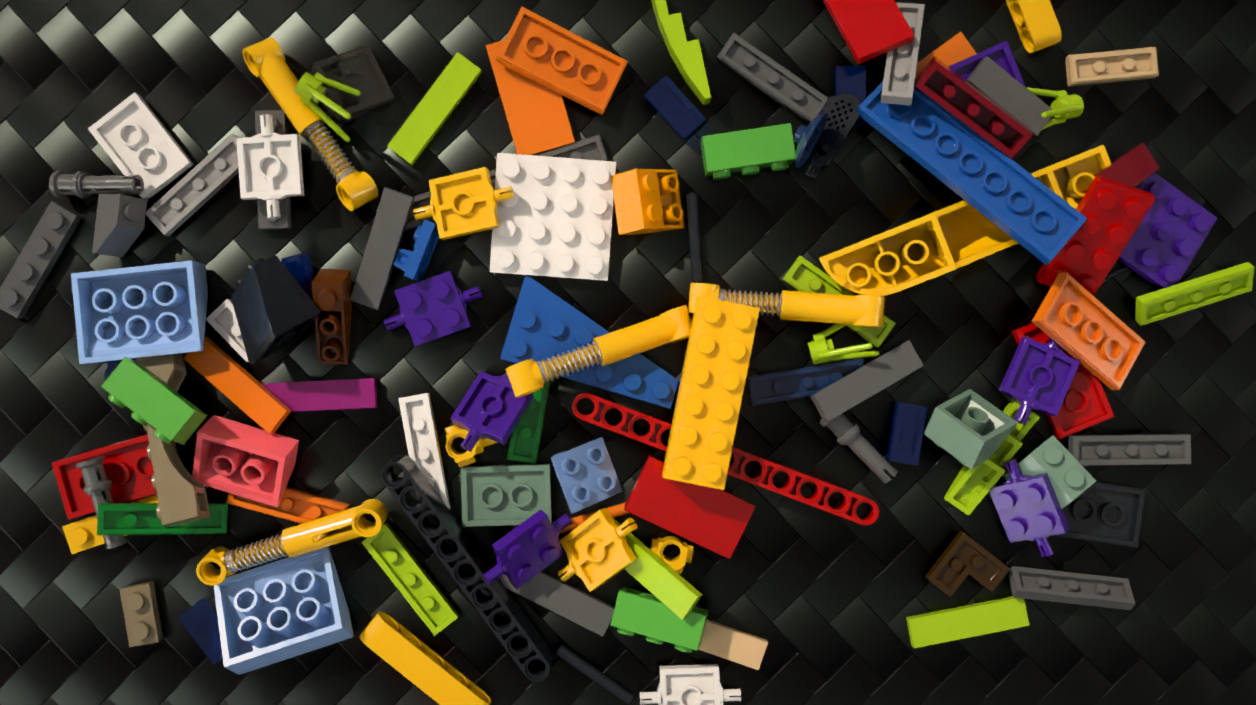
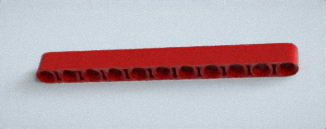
M581 393L574 399L572 409L575 416L579 419L667 451L668 445L661 442V434L665 430L671 429L672 423L592 393ZM589 398L593 401L594 410L592 413L583 414L578 410L580 399ZM612 408L618 409L622 413V420L615 425L609 424L605 419V413ZM638 419H645L650 424L649 431L644 435H638L633 430V424ZM732 447V460L729 463L727 472L730 476L861 525H870L879 517L878 505L864 495ZM750 461H757L759 463V471L754 476H747L745 474V466ZM779 471L785 472L787 476L785 484L774 486L773 476ZM806 482H812L814 484L813 493L807 497L802 496L800 491L802 485ZM839 492L842 497L840 504L830 507L828 502L830 495ZM861 503H867L869 506V511L864 517H858L856 513L857 507Z

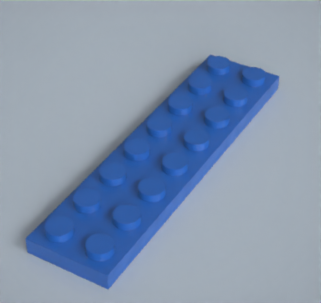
M882 81L856 110L862 119L1046 265L1087 220L1084 215L1001 150L917 88L915 83L912 105L881 103Z

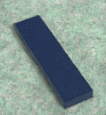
M863 358L746 377L751 406L810 397L864 366Z

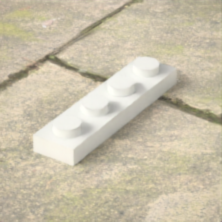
M430 393L398 398L409 457L415 462L448 509H451ZM415 491L417 501H422L421 494Z

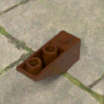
M321 268L312 281L313 303L321 311L315 319L318 363L348 365L352 301H350L352 295L351 270Z

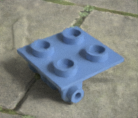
M603 437L551 457L571 514L623 492Z

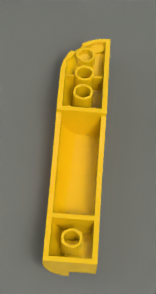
M1101 145L1030 174L1076 209L1094 180V174L1110 165L1111 162L1105 146ZM962 200L820 257L819 260L829 276L842 287L861 295L884 296L956 270L964 265L1018 244V242L967 201Z

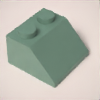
M968 389L935 407L924 435L972 470L992 456L1015 429L1018 422L971 389Z
M1054 435L1018 463L1022 475L1048 474L1061 509L1096 482L1090 473ZM1008 473L1002 477L1005 481L1010 479Z

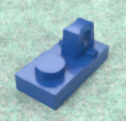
M424 219L423 224L417 227L414 234V251L398 249L393 265L405 272L404 276L419 282L422 281L439 239L437 224Z

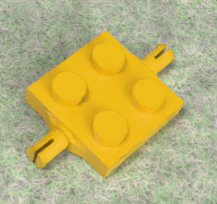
M482 167L429 180L431 191L430 205L414 208L413 213H415L414 217L417 221L433 217L437 223L439 238L446 240L500 227L497 202L511 198L514 199V191L512 186L495 190L491 183L489 169Z
M604 508L597 511L559 541L567 554L569 562L566 567L558 571V576L563 575L560 579L566 582L576 574L583 580L587 589L591 592L637 560L625 538L626 535L637 529V524H632L635 521L632 518H628L618 526L607 509Z

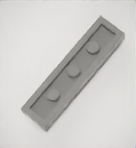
M896 2L914 34V40L887 52L881 103L912 105L925 4Z
M230 134L146 211V216L165 236H170L239 173L236 141L238 137L236 135Z

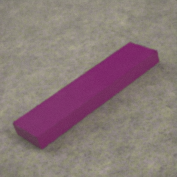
M376 378L261 383L291 409V412L378 407Z

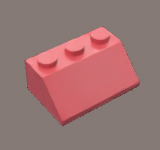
M213 415L197 432L192 477L201 485L278 507L296 464L299 440L276 433L268 434L263 429Z

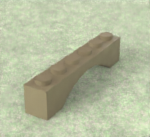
M183 353L134 359V361L139 362L177 392L187 374ZM150 424L147 426L143 425L149 439L147 455L152 462L154 471L151 478L154 490L157 491L159 504L156 506V512L162 525L177 527L211 518L206 488L198 483L184 467L177 453L175 442L165 443L154 435L156 429Z

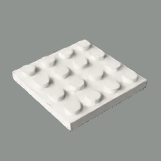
M497 153L495 190L512 186L514 199L511 198L497 202L500 227L492 229L490 272L608 281L614 201L611 176L616 173V162Z

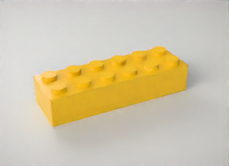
M702 296L697 297L662 471L663 478L724 490L760 308Z

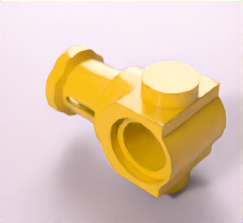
M457 425L445 428L447 433L446 451L449 456L454 458L455 463H458L459 468L476 462L474 456L483 453L484 447L498 443L481 437L472 452L467 450L460 453L453 448V440L456 437L465 439L469 431Z
M675 536L652 539L650 550L678 574L683 573L685 564L691 563L693 546L687 545L686 542H682ZM669 544L677 545L680 550L678 555L673 558L666 557L663 554L664 548Z

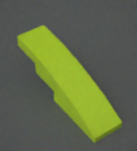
M651 0L658 27L670 56L685 82L703 105L709 104L711 94L699 39L687 41L681 12L669 15L666 0Z
M1013 398L1002 412L1014 419L1020 404ZM1031 411L1026 425L1018 423L988 460L972 470L964 465L945 494L944 499L969 516L1006 472L1004 462L1010 460L1023 445L1021 440L1040 418L1039 415Z

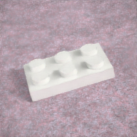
M135 92L88 128L124 176L139 175L142 177L144 190L139 195L147 201L194 165L142 97Z

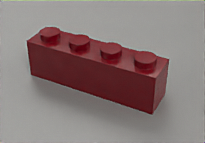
M935 56L915 79V86L1011 159L1033 136L1028 126Z

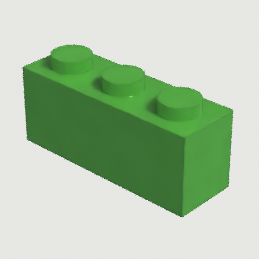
M791 123L702 136L700 141L705 176L713 175L714 180L731 177L730 173L742 171V175L757 174L760 172L759 168L771 167L772 171L788 169L789 164L794 162L796 156Z
M127 357L121 361L101 386L110 393L108 396L110 401L121 408L127 406L133 411L131 414L133 419L144 426L148 424L156 429L154 435L167 444L173 441L184 445L207 416V414L139 362Z
M624 586L619 590L610 626L617 627V631L621 634L634 636L635 633L646 636V640L649 642L663 644V641L675 644L674 648L679 651L691 653L692 650L698 651L701 645L709 610L695 606L689 616L682 620L653 594Z

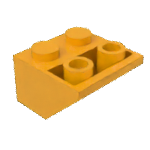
M633 169L611 176L619 235L646 234L684 228L676 170Z

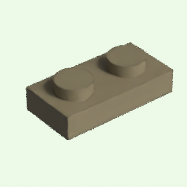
M154 581L120 588L129 647L162 641L163 633Z

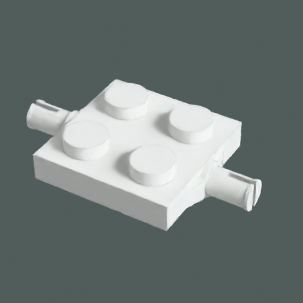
M260 115V134L253 137L236 138L241 199L265 200L267 202V218H281L279 200L286 197L304 196L300 136L298 134L280 135L274 133L273 115Z
M718 664L659 666L660 683L657 692H640V705H723L725 701H741L740 688H722Z

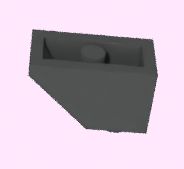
M99 194L92 253L123 257L144 230L147 200L122 194Z

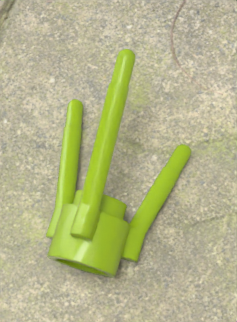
M306 72L297 83L294 92L301 96V102L308 105L344 141L349 142L350 137L317 104L321 101L346 119H350V113L324 96L327 88L323 84L355 96H360L361 92L350 86L328 79L318 72L315 76Z
M1027 88L1034 95L1055 98L1050 107L1053 110L1041 114L1043 118L1054 116L1043 129L1065 123L1067 119L1077 118L1083 112L1084 102L1077 94L1068 95L1066 90L1052 91Z
M835 324L823 332L813 334L814 341L808 342L814 365L833 361L876 357L880 355V352H860L872 349L873 345L871 343L834 349L832 339L825 340V337L847 324Z

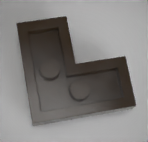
M960 531L925 575V578L951 597L968 575L993 592L1010 568L964 532Z

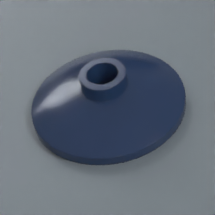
M823 111L807 127L800 125L793 138V141L798 143L795 156L796 167L801 168L812 153L824 129L828 113Z

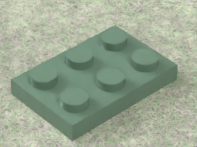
M522 464L461 467L462 527L520 525L540 509L548 515L552 524L551 465Z

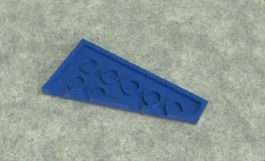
M525 275L500 359L515 364L529 359H534L536 362H541L542 359L546 361L547 358L551 359L552 356L556 357L557 354L562 355V352L566 354L567 351L571 352L572 349L576 350L577 347L582 348V345H591L593 338L610 332L540 283ZM640 353L606 366L594 363V367L589 365V368L584 367V370L580 368L579 372L574 370V374L569 372V375L564 374V377H562L667 409H671L679 381Z

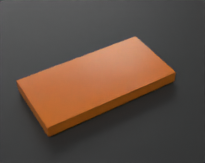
M521 7L496 57V62L600 115H603L628 63L627 60L524 7Z
M505 40L486 45L517 154L536 156L575 143L562 95L496 62V57Z
M1067 272L1058 274L1031 321L1072 357L1080 361L1086 369L1111 390H1120L1145 344L1141 337Z

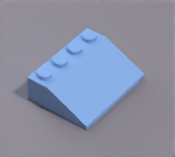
M191 260L71 273L79 364L123 360L125 357L135 359L203 351L208 301L205 264Z
M329 546L293 558L287 557L226 577L222 583L214 585L224 667L238 675L354 637L348 605Z

